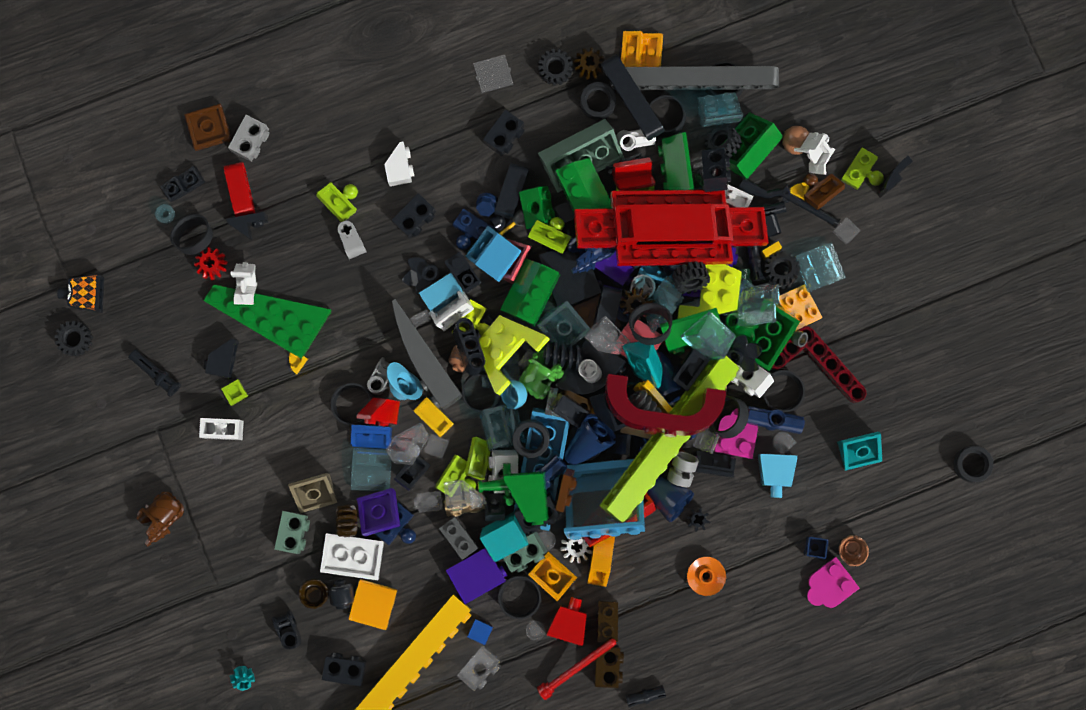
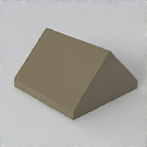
M328 473L288 484L300 513L337 503L332 480Z

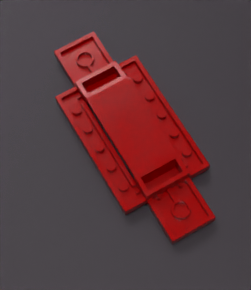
M705 190L611 191L612 209H575L574 211L577 248H616L617 266L688 265L689 262L694 264L695 261H698V263L703 262L705 265L732 264L731 246H767L769 243L764 207L729 208V204H726L725 190L705 192ZM646 241H712V244L636 245L637 242Z

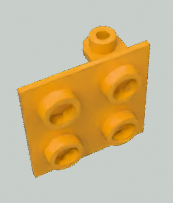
M805 284L776 297L778 305L788 310L801 321L795 331L822 318Z

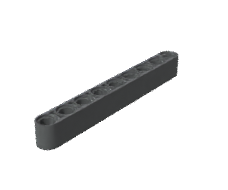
M775 66L626 67L639 90L779 88V67ZM610 82V87H611L613 90H615V88L613 87V85H612L611 82Z

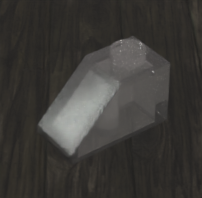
M606 316L595 323L585 336L598 351L617 355L624 351L623 345L631 343Z

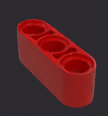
M239 162L224 166L235 217L255 214L244 163Z

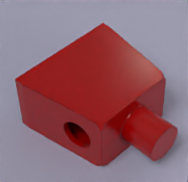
M571 597L568 607L560 605L547 631V636L583 646L587 614L579 611L582 603L581 599Z

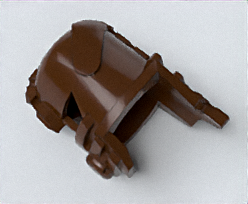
M161 492V494L154 498L153 503L147 504L145 509L142 508L138 511L136 519L141 524L152 521L146 531L148 539L145 545L147 547L152 542H157L159 539L164 538L166 534H170L168 528L177 519L181 518L184 513L183 504L176 500V497L172 496L170 492Z

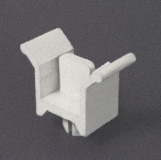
M809 133L801 148H794L795 152L808 153L807 156L810 159L809 173L826 175V164L835 149L828 146L829 137L825 133Z
M248 262L236 264L234 271H231V276L236 277L237 284L234 293V304L254 305V293L257 287L255 264H248Z

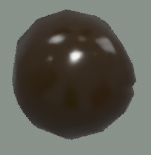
M318 579L305 581L299 589L301 603L311 609L322 607L328 599L327 586Z

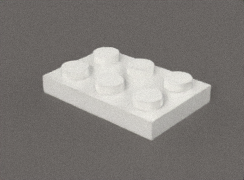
M326 533L320 572L379 580L384 541L357 537H339L335 534Z

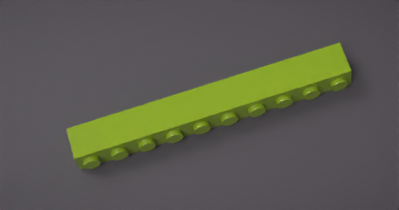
M715 352L688 391L684 392L669 414L690 416L698 413L702 408L703 393L706 388L725 390L728 383L736 377L737 371L740 368L724 353ZM658 432L652 435L599 506L619 522L624 523L632 515V511L643 501L644 495L655 485L656 479L667 469L668 463L677 456L680 447L689 440L690 436L676 435V437L664 436V433Z

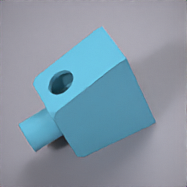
M758 454L762 486H771L770 497L782 498V487L792 486L797 456Z

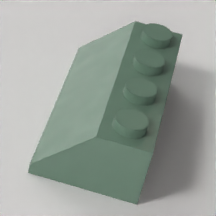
M606 119L538 153L557 193L562 191V188L555 176V170L572 162L590 158L596 172L605 169L606 166L619 162L624 157L614 130Z

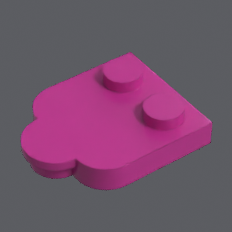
M738 408L731 413V416H725L720 420L718 431L727 430L736 422ZM746 424L744 430L733 438H722L717 435L714 452L753 459L758 426Z
M834 557L810 575L808 579L810 589L807 593V599L812 605L820 606L823 604L826 607L834 608L860 588L837 557Z

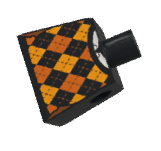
M101 275L70 278L68 280V288H58V299H67V305L72 308L103 313L104 277Z

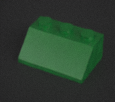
M750 112L735 128L741 137L742 144H739L741 146L740 149H736V155L734 153L731 154L733 157L729 158L730 167H728L735 174L745 179L750 177L783 138V135L773 122Z
M686 132L662 139L658 146V155L663 159V164H660L661 175H665L666 180L663 183V190H693L694 185Z
M590 158L572 162L555 170V176L573 212L575 209H612L611 200Z
M525 258L500 310L535 327L560 277L559 272Z
M767 301L756 318L758 324L752 328L755 333L753 343H757L762 348L761 355L755 360L757 364L770 371L801 322L774 301Z
M717 308L673 320L670 335L665 340L669 354H674V356L685 353V350L691 348L698 350L703 348L705 344L711 343V345L721 343L722 339H726ZM668 322L660 324L664 334L668 330L669 324Z

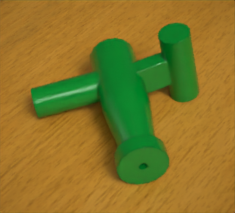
M503 463V479L487 482L478 481V492H483V490L504 491L503 499L508 506H511L513 499L504 481V475L511 474V463Z

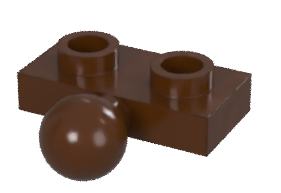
M807 174L803 179V182L811 189L804 195V200L816 210L820 209L845 189V184L833 174L827 176L820 183L815 174Z
M567 468L563 474L556 511L564 512L566 506L570 507L572 495L569 494L577 485L576 477H573L575 470Z

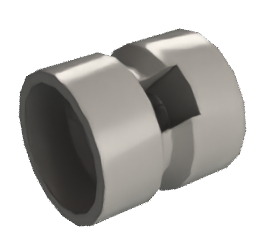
M640 274L632 280L629 291L632 294V288L636 287V292L639 293L642 287L644 288L642 294L644 295L649 292L650 295L646 299H651L655 291V282L650 276Z
M679 452L672 460L673 467L669 469L667 480L677 486L690 487L694 478L692 472L696 471L699 463L698 458L689 453Z

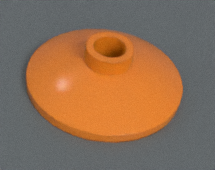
M712 557L698 558L688 569V584L699 595H714L723 588L726 582L725 569L718 560ZM705 572L709 573L707 580H704L702 577Z

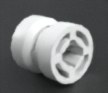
M586 359L580 363L578 368L579 374L587 382L595 383L601 378V368L593 360Z

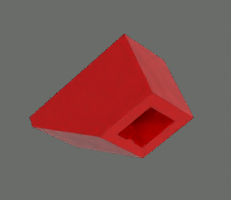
M372 398L357 414V418L363 419L365 424L376 425V422H378L377 426L389 427V424H397L400 401Z

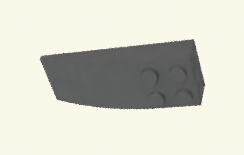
M394 299L392 304L397 325L409 357L422 378L420 383L427 393L431 391L433 394L431 399L438 409L442 407L445 410L463 397L401 306Z

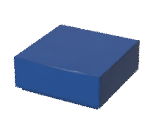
M475 619L467 637L485 645L493 627Z

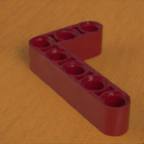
M808 326L798 330L806 331L809 334V340L803 347L794 345V353H789L785 346L779 355L780 365H773L771 368L772 370L782 368L799 352L804 350L848 401L858 403L864 400L867 394L864 386L819 335ZM791 338L789 339L787 344H793ZM817 345L821 347V355H816L814 353V346ZM827 360L834 362L835 367L833 370L827 368ZM841 374L847 377L848 381L846 384L840 383L839 376ZM853 389L859 390V399H855L852 396Z

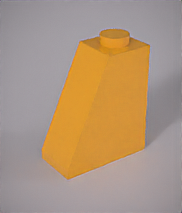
M611 536L593 546L587 584L607 586L615 537Z

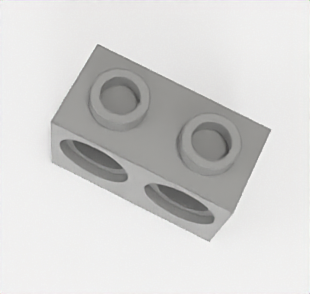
M245 115L228 147L229 150L252 162L253 158L256 159L260 153L259 147L262 142L267 140L269 128L266 124ZM255 127H258L259 132L255 135H252L251 130ZM250 144L248 151H242V146Z

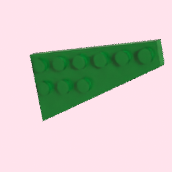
M213 285L204 299V302L300 359L306 354L332 312L331 309L254 293V305L234 304L236 289Z

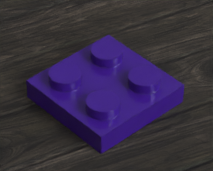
M393 488L357 498L362 535L368 536L400 526L396 492Z

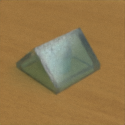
M710 311L681 335V338L693 349L698 350L709 361L724 359L736 337Z

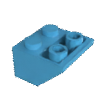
M487 226L465 257L500 282L522 251L501 234Z

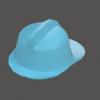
M397 362L390 363L386 373L393 396L399 400H416L420 398L423 388L419 379Z

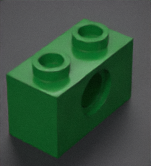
M548 186L520 191L519 195L526 229H532L537 220L549 225L550 220L555 217V213L552 209L551 193Z

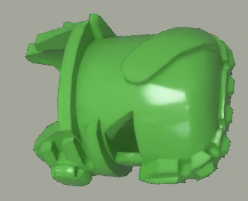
M544 346L539 352L533 353V357L528 360L530 364H528L526 370H524L519 378V382L523 383L527 392L536 399H544L552 390V387H550L552 382H556L564 374L559 364L551 369L543 364L545 361L544 358L542 359Z

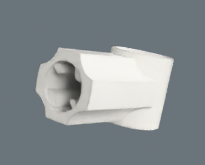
M641 129L633 131L622 130L616 135L619 146L626 151L633 150L636 147L654 145L656 137L648 141ZM629 136V142L627 144H623V139Z

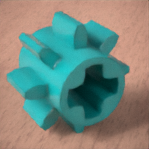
M239 666L234 669V674L230 675L233 688L237 687L238 690L244 691L251 687V682H255L252 668L248 669L246 666Z

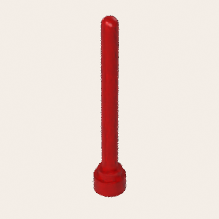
M614 638L609 639L550 683L543 682L537 687L540 696L544 700L550 698L555 688L615 646L616 640Z

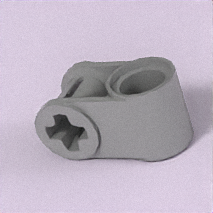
M350 221L341 222L338 226V233L348 258L352 259L366 253L363 242L353 223ZM344 227L351 229L349 230L350 234L347 235L344 232Z
M384 357L376 365L367 383L369 391L374 395L383 394L389 385L386 369L390 363L385 361ZM380 381L382 383L381 388L373 390V382Z

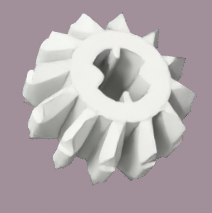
M568 538V542L561 540V543L566 544L567 547H561L560 550H568L563 557L567 558L571 554V563L574 561V557H577V563H581L580 556L584 560H588V557L584 554L585 552L592 554L591 550L586 549L589 546L582 538L579 540ZM578 541V544H582V549H579L580 552L571 549V545H574L573 542Z

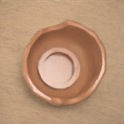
M802 126L788 128L782 138L785 150L795 155L804 153L795 152L794 148H801L809 135L808 130Z
M850 535L842 539L839 545V555L847 565L860 566L866 562L869 556V548L861 537Z

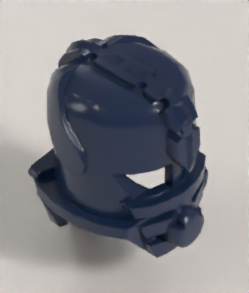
M571 238L568 244L569 252L579 253L580 255L576 260L577 265L571 270L572 273H577V271L579 273L587 272L590 269L594 270L595 263L611 257L615 253L616 248H577L576 238Z

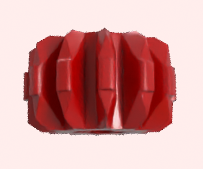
M208 247L207 253L204 250L200 252L202 257H195L199 260V262L194 263V266L199 268L196 272L202 274L204 279H207L209 276L211 280H214L215 274L220 278L222 277L220 271L226 272L222 265H226L228 262L223 260L225 254H219L220 250L217 248L213 251L212 248ZM210 260L215 262L214 265L212 264L213 267L211 268L207 265L208 263H210Z

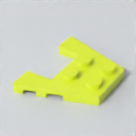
M726 264L705 265L710 282L707 283L706 287L703 286L701 290L699 307L679 305L678 319L717 308L718 314L737 311L742 271Z
M499 315L478 339L485 357L484 368L494 392L501 395L511 384L510 380L500 369L525 340L539 352L550 338Z

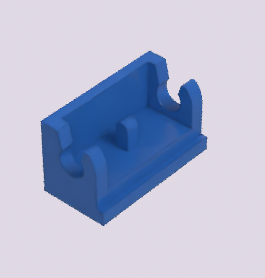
M352 425V447L391 449V427Z

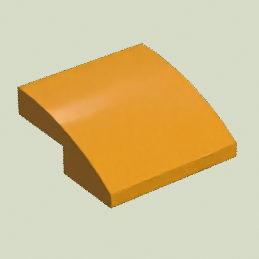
M623 31L621 61L624 66L661 67L662 33Z
M360 579L349 620L386 630L394 606L397 589Z

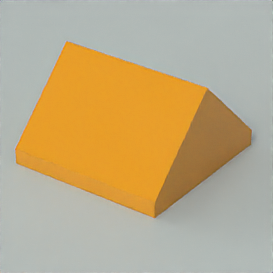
M547 552L544 556L545 558L539 561L528 575L558 601L577 577L550 552Z

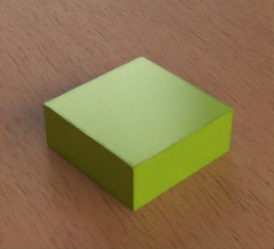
M239 379L221 389L231 406L248 397Z

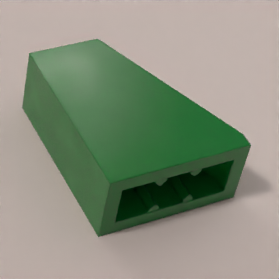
M545 471L505 474L504 481L526 522H532V525L544 524V521L548 520Z

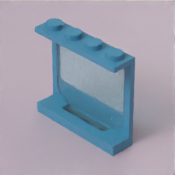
M634 459L567 465L569 469L575 470L573 477H576L577 482L576 488L570 491L569 494L572 495L570 507L566 506V528H564V533L567 539L579 540L582 537L600 538L601 535L616 537L623 533L637 535L640 532H645L643 501L635 507L631 517L624 523L615 520L599 506Z

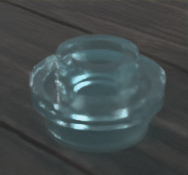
M163 204L156 209L155 216L159 222L169 223L174 219L175 211L170 205ZM168 211V216L163 217V212Z

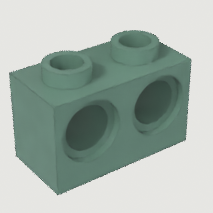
M282 511L274 550L300 554L301 550L304 551L306 539H303L305 531L308 532L310 520H307V515ZM293 518H298L300 521V526L297 529L291 526ZM289 537H293L296 540V545L293 548L287 545Z
M537 532L526 537L529 545H536V554L531 553L529 545L514 552L521 557L520 563H516L513 560L514 553L503 558L511 572L517 570L519 573L528 568L527 563L531 561L537 563L545 558L543 554L548 551Z

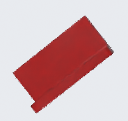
M650 157L613 163V180L619 191L655 186L656 182L651 174L652 161Z

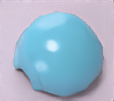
M510 380L511 384L503 391L501 398L508 409L515 410L522 407L526 402L527 390L523 383L517 380Z

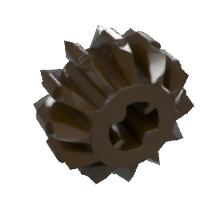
M590 47L589 52L584 48L582 49V54H576L578 59L574 60V64L577 65L574 70L575 72L580 71L579 77L586 75V80H589L590 75L597 79V74H603L600 63L605 60V57L599 56V50L593 53L592 47ZM592 61L593 66L591 64L590 67L586 66V62Z
M636 287L632 288V294L629 290H626L625 293L628 297L621 296V300L625 303H621L620 308H626L623 314L625 315L630 312L631 315L634 309H636L635 305L632 306L631 304L634 302V299H638V302L641 301L639 306L653 303L652 299H646L650 293L647 292L643 295L644 288L642 287L639 293L636 292Z
M354 505L338 506L336 509L337 535L339 537L355 536L358 524L356 507Z

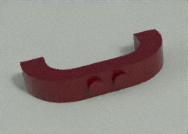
M608 374L606 379V401L613 415L623 424L634 429L644 430L646 434L654 435L658 432L664 433V436L667 437L698 434L715 422L725 404V390L706 388L703 393L702 408L694 415L682 416L641 410L635 407L628 399L627 376Z

